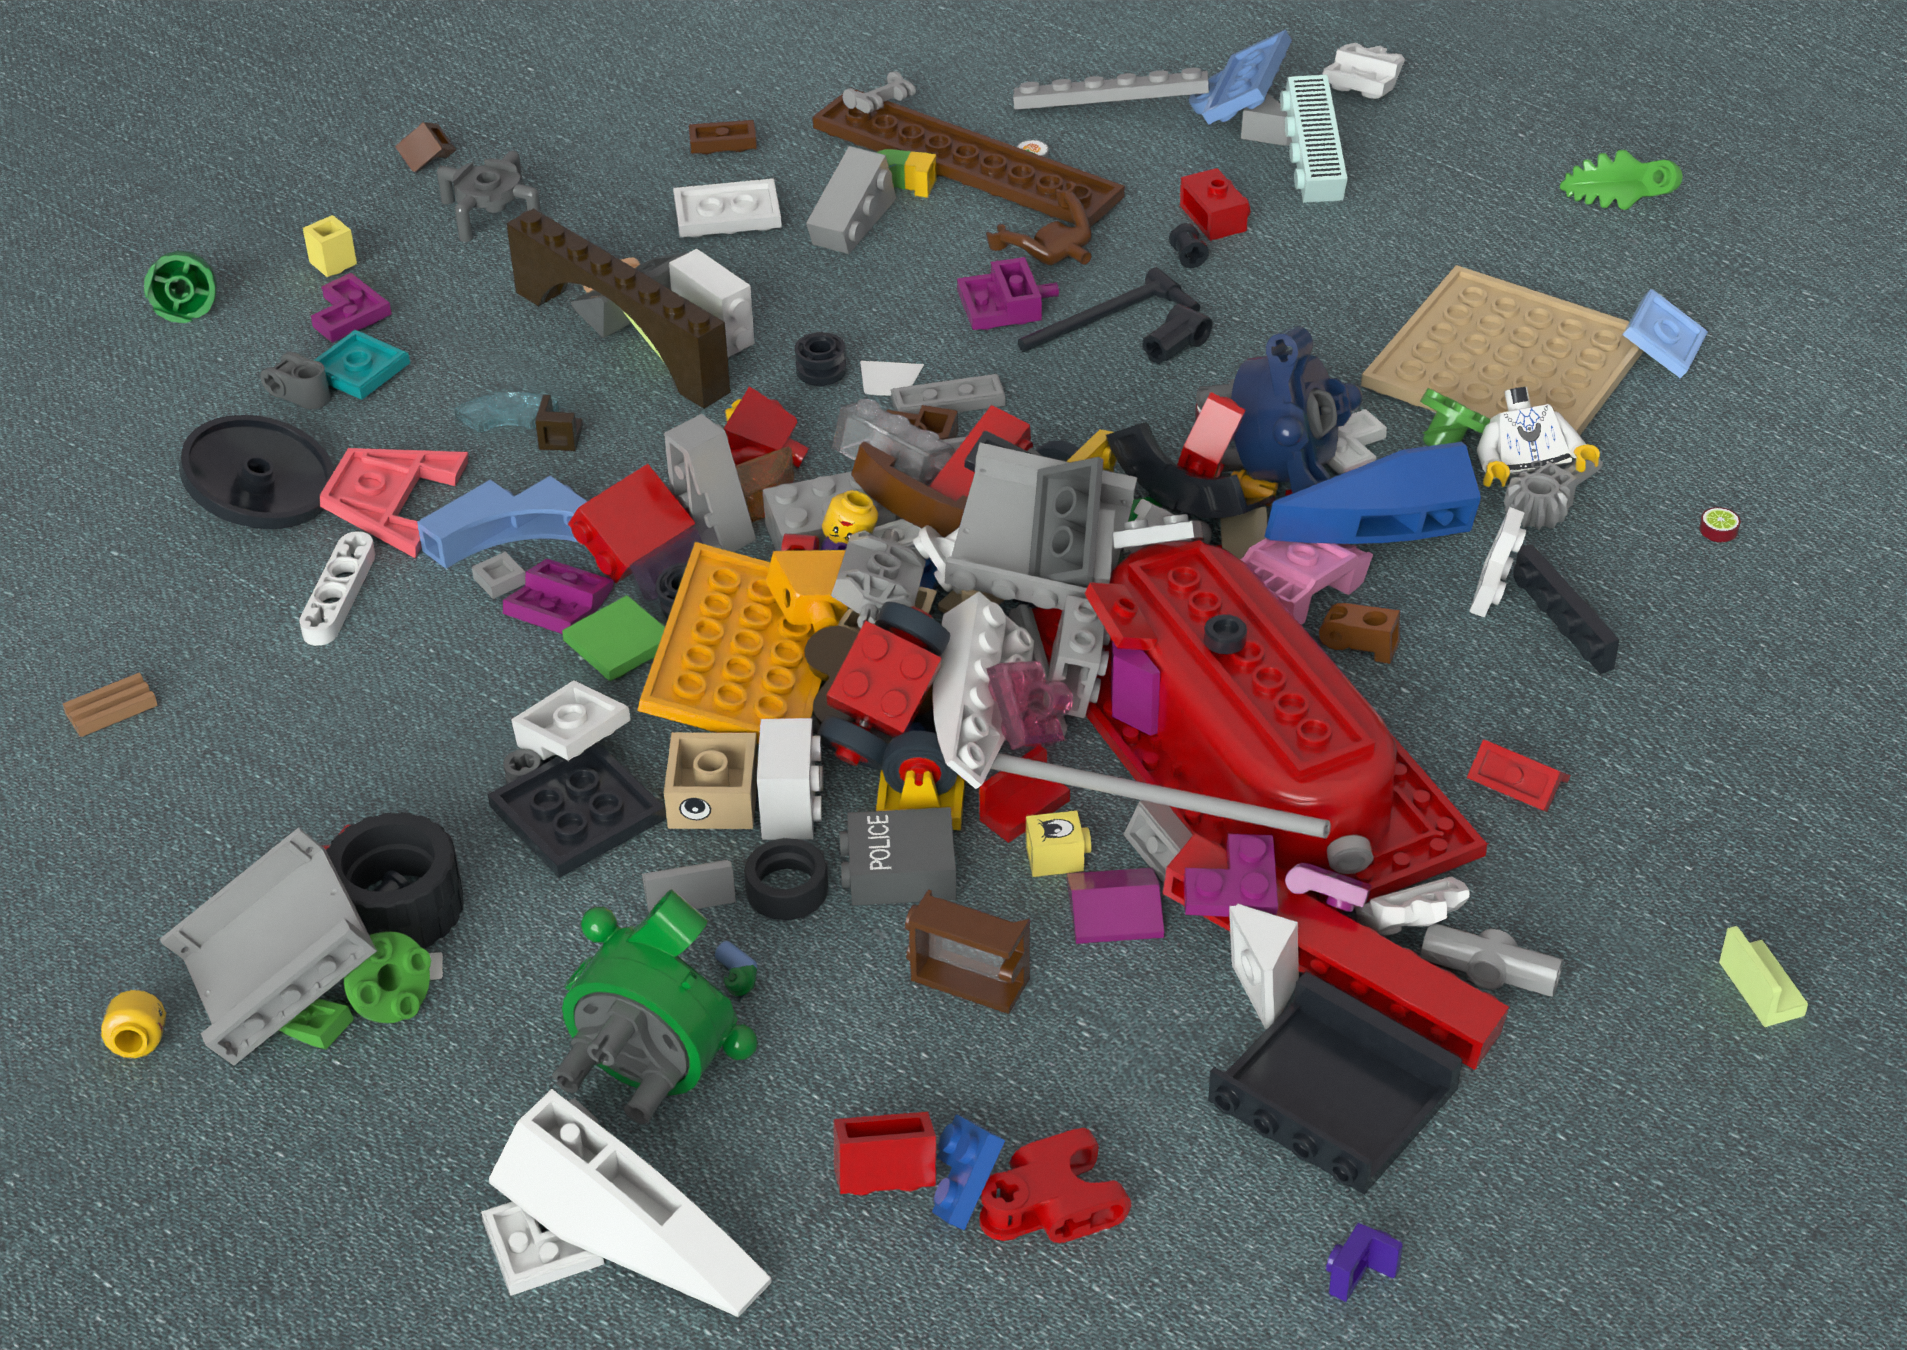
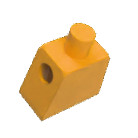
M846 550L773 551L766 583L789 623L793 625L813 624L815 632L825 627L838 626L840 620L847 612L848 606L833 598L831 594Z

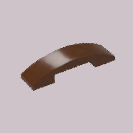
M865 441L860 444L851 475L860 487L875 501L919 528H923L926 525L931 526L944 538L960 527L968 497L962 495L957 501H954L895 469L894 466L897 460L895 457Z

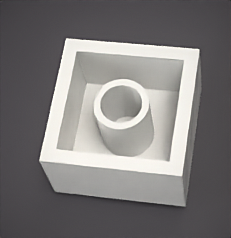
M812 718L761 719L757 788L762 840L781 838L813 839L814 822H822V796H815V791H823V766H815V761H821V736H813Z

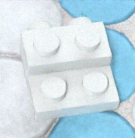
M574 680L511 719L519 748L532 750L543 760L557 754L568 761L582 754L584 750L604 737L611 735L615 730L631 720L628 706Z

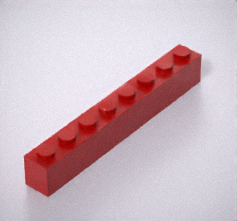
M1194 833L1168 864L1163 894L1185 906V868L1228 869L1227 850L1219 843L1209 841ZM1276 878L1278 901L1276 916L1298 922L1300 972L1305 973L1307 971L1456 1055L1462 1059L1463 1064L1476 1070L1500 1036L1509 1006L1500 1002L1493 995L1482 992L1460 980L1452 972L1442 970L1420 958L1412 950L1402 948L1382 937L1374 929L1363 926L1346 917L1334 907L1323 904L1305 893L1295 894L1291 892L1285 882ZM1203 916L1230 932V917Z

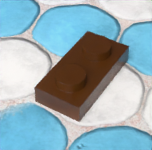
M754 120L689 124L691 154H712L714 152L732 150L743 152L748 149H757Z

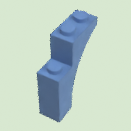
M548 476L516 496L508 489H503L492 480H489L417 522L422 552L447 569L474 553L508 542L527 539H561L578 542L573 536L568 523L577 508L587 501L576 494L569 486L563 485L552 476Z

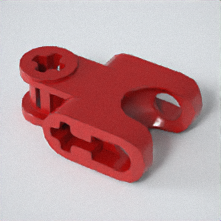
M1078 1128L1022 1146L1010 1159L1011 1170L994 1173L989 1176L980 1195L984 1206L980 1211L979 1223L982 1231L994 1240H1013L1021 1235L1044 1228L1052 1242L1064 1243L1122 1223L1127 1217L1132 1203L1122 1184L1115 1180L1091 1183L1077 1177L1093 1169L1099 1150V1144L1092 1132L1087 1128ZM1000 1188V1195L996 1198L997 1189ZM1009 1215H1012L1011 1224L1008 1225Z

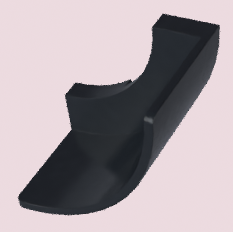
M1147 422L1106 435L1110 448L1124 472L1128 476L1137 477V482L1149 492V497L1172 510L1178 509L1197 515L1200 518H1226L1247 513L1276 500L1274 495L1245 498L1237 474L1227 477H1207L1181 468L1161 450Z

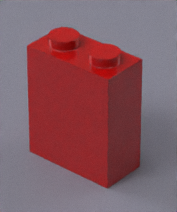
M648 463L578 507L568 523L575 539L587 547L595 557L599 569L604 574L609 575L615 584L684 540L696 524Z

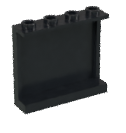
M1306 971L1296 981L1295 998L1292 1004L1225 1073L1216 1067L1210 1070L1208 1101L1213 1103L1221 1112L1231 1114L1251 1126L1259 1135L1271 1138L1291 1150L1299 1159L1309 1161L1329 1173L1339 1183L1349 1185L1365 1195L1458 1090L1462 1059Z

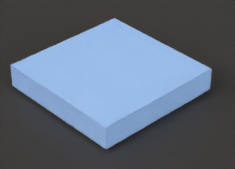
M1650 289L1643 296L1623 336L1677 377L1681 378L1688 371L1708 331L1656 291Z

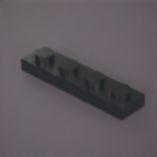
M1533 544L1520 547L1517 553L1516 566L1513 569L1517 585L1531 596L1538 608L1545 612L1557 625L1560 633L1575 645L1581 656L1586 661H1589L1600 674L1614 670L1620 639Z

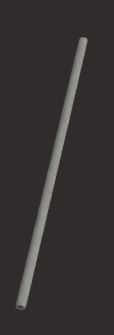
M812 715L813 732L817 733L820 725L816 716ZM873 727L870 730L887 744L894 739ZM1001 753L997 754L990 768L1321 838H1327L1330 832L1331 825L1328 820Z

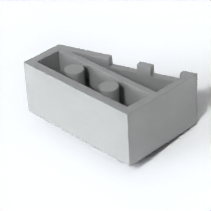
M851 146L847 148L806 222L813 245L850 254L897 199L892 182V172L889 170L886 155Z
M700 414L665 432L670 492L696 523L688 535L698 543L735 552L756 540L725 430L719 424H715L706 416Z

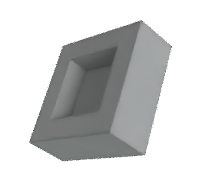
M506 551L472 566L473 579L492 599L525 585V571Z

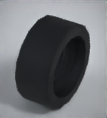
M776 839L755 848L747 858L744 869L746 894L749 904L759 914L777 920L798 919L816 911L826 900L828 891L827 864L823 853L813 844L801 839ZM783 869L800 870L811 876L808 882L790 889H777L762 882L765 876Z

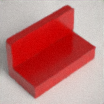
M1483 739L1467 778L1548 812L1560 782L1568 783L1571 775Z
M1038 745L1021 758L1047 763V749ZM1000 771L983 782L982 786L979 787V821L1010 843L1026 832V816L1055 812L1070 801V789L1061 783Z

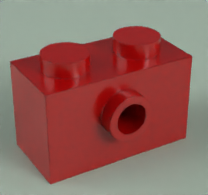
M1218 168L1181 177L1180 207L1210 241L1247 231V218L1250 216L1251 211L1250 204L1247 198L1238 192L1231 180L1227 179Z
M928 1111L833 1119L834 1171L840 1194L867 1195L873 1191L895 1189L915 1191L921 1187L936 1186V1135Z

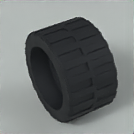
M406 812L381 813L382 815L370 816L356 824H351L331 841V845L326 851L369 936L378 932L402 933L412 938L421 948H427L435 944L434 942L446 936L452 926L458 922L459 914L463 910L464 905L456 851L450 834L446 833L444 827L437 822L434 823L430 818ZM389 870L396 871L402 876L420 877L413 884L398 890L385 892L365 890L382 880V876Z

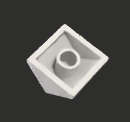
M1240 904L1229 906L1232 967L1267 1030L1282 1014L1295 990L1296 981L1299 979L1298 922Z

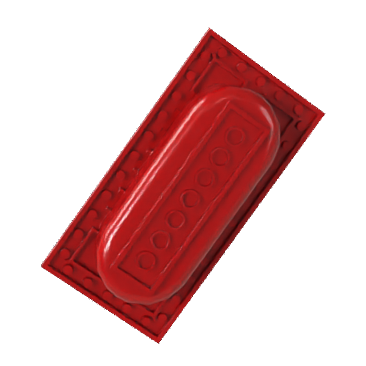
M1197 540L1147 545L1129 554L1111 571L1109 584L1126 586L1158 638L1152 650H1143L1160 671L1158 733L1150 736L1112 717L1111 637L1108 646L1102 645L1105 651H1109L1105 675L1096 676V678L1101 679L1098 699L1096 703L1089 702L1085 715L1135 781L1328 820L1331 825L1328 837L1321 838L1169 806L1192 834L1197 833L1209 841L1217 842L1225 850H1227L1228 834L1272 835L1276 878L1283 882L1286 880L1287 873L1300 863H1310L1338 873L1332 870L1329 865L1327 855L1329 844L1344 836L1357 835L1365 837L1371 845L1372 863L1366 869L1357 873L1338 874L1372 885L1366 903L1370 899L1390 894L1486 856L1487 844L1489 843L1485 842L1390 733L1385 720L1254 570L1228 550L1222 549V544L1213 546ZM1037 607L1031 610L1033 611L1050 668L1052 648L1063 610ZM1218 615H1232L1240 618L1247 626L1245 647L1233 654L1213 652L1204 643V627L1206 622ZM1311 889L1305 892V894L1317 901L1327 904L1328 895ZM1334 907V908L1337 909L1340 913L1346 911V910H1343V909Z

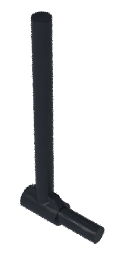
M1155 267L1146 274L1145 285L1018 339V346L1022 352H1026L1153 296L1165 298L1176 304H1183L1197 312L1200 311L1201 306L1182 291L1181 286Z

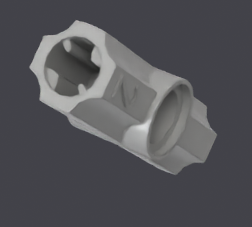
M1437 923L1428 926L1420 958L1426 961L1466 972L1471 982L1484 989H1498L1506 983L1551 997L1555 995L1564 959L1518 947L1513 937L1501 930L1489 929L1483 931L1480 935H1475Z

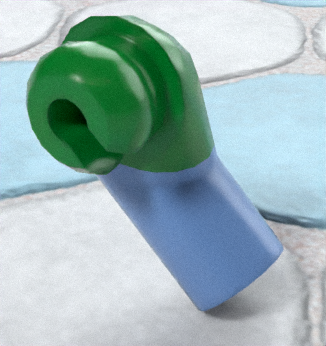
M730 941L722 942L717 947L714 955L716 960L729 969L728 978L724 976V985L732 995L744 996L754 989L758 969L757 963Z

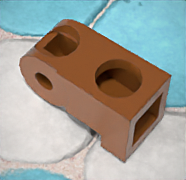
M1349 603L1334 604L1329 608L1319 629L1320 640L1324 645L1334 650H1344L1349 647L1351 649L1374 652L1376 662L1390 664L1400 643V610Z

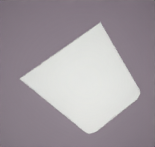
M860 361L864 393L891 396V389L912 386L924 364Z

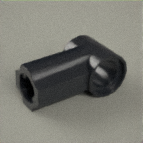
M1177 304L1168 313L1165 323L1143 338V350L1147 353L1149 360L1160 364L1163 361H1167L1189 344L1195 347L1202 346L1211 334L1212 320L1183 304Z

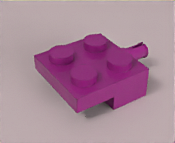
M1025 257L991 262V274L957 278V291L972 330H988L999 326L1022 325L1028 322L1042 320V299L1059 297L1057 282L1042 285L1036 284Z

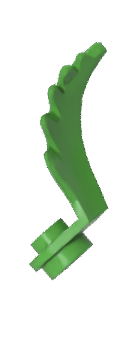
M1619 150L1616 152L1614 162L1605 153H1601L1598 155L1597 167L1588 159L1583 161L1584 170L1579 166H1574L1573 175L1566 173L1565 180L1560 183V189L1566 191L1567 197H1571L1574 194L1575 201H1580L1585 196V204L1587 205L1592 204L1596 197L1599 196L1602 208H1607L1616 198L1619 208L1627 210L1641 197L1665 195L1676 190L1682 182V171L1671 160L1641 163L1626 150Z

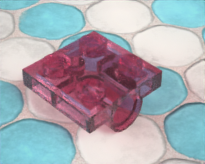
M1040 661L999 663L986 668L990 679L988 684L992 698L997 702L1002 717L1001 729L1012 750L1052 746L1065 741L1058 718L1068 714L1072 707L1073 696L1070 688L1064 682L1057 680L1046 681ZM1045 692H1047L1050 697V704L1048 708L1045 707L1043 702V696Z

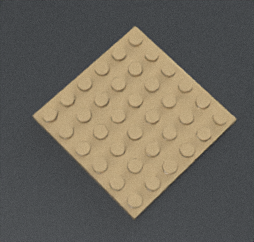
M1456 265L1363 372L1361 386L1374 390L1377 393L1406 401L1411 405L1437 412L1420 402L1427 388H1430L1490 419L1497 414L1508 412L1504 391L1526 386L1531 407L1550 404L1554 412H1559L1575 431L1581 435L1644 351L1623 336L1629 321Z

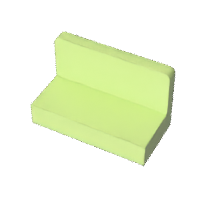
M1738 926L1727 928L1719 963L1763 1026L1768 1027L1805 1016L1808 1007L1807 1001L1763 940L1749 943Z

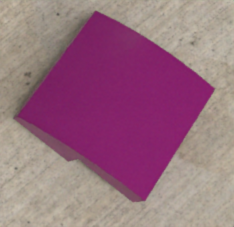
M547 558L526 571L524 587L503 599L502 614L563 634V629L588 617L600 608L612 590L614 580Z

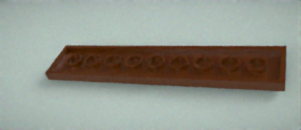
M841 94L812 117L814 129L877 152L893 149L936 154L937 175L945 176L966 186H972L993 196L1002 197L1020 206L1029 207L1074 225L1075 222L1070 209L1058 205L1055 191L1056 189L1067 190L1066 184L1072 181L1075 183L1077 198L1085 209L1090 228L1124 198V185L890 101H884L883 107L878 110L873 109L872 112L865 113L856 107L848 108L843 101V94Z

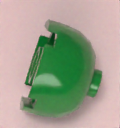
M177 250L162 255L152 263L144 279L146 299L148 298L158 316L170 322L188 323L193 321L191 318H199L205 315L216 298L217 280L213 269L204 258L193 252Z

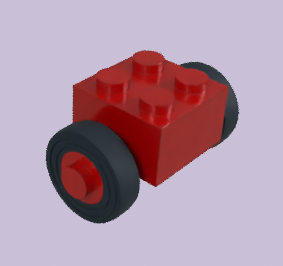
M886 602L882 606L876 619L877 626L865 620L827 693V705L856 719V722H848L837 717L827 716L817 732V736H821V742L833 750L837 758L853 766L860 764L871 769L882 770L883 757L888 744L870 731L873 727L893 738L909 731L940 670L942 658L939 656L945 651L950 641L951 635L948 630L935 621L930 614L917 607H908L895 602Z

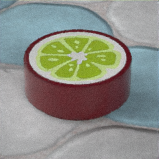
M1713 507L1702 513L1699 530L1704 537L1711 541L1728 542L1737 537L1741 520L1730 509Z

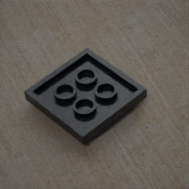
M596 742L584 750L582 754L573 757L569 761L559 756L488 794L489 806L558 878L666 819L665 806L599 742Z

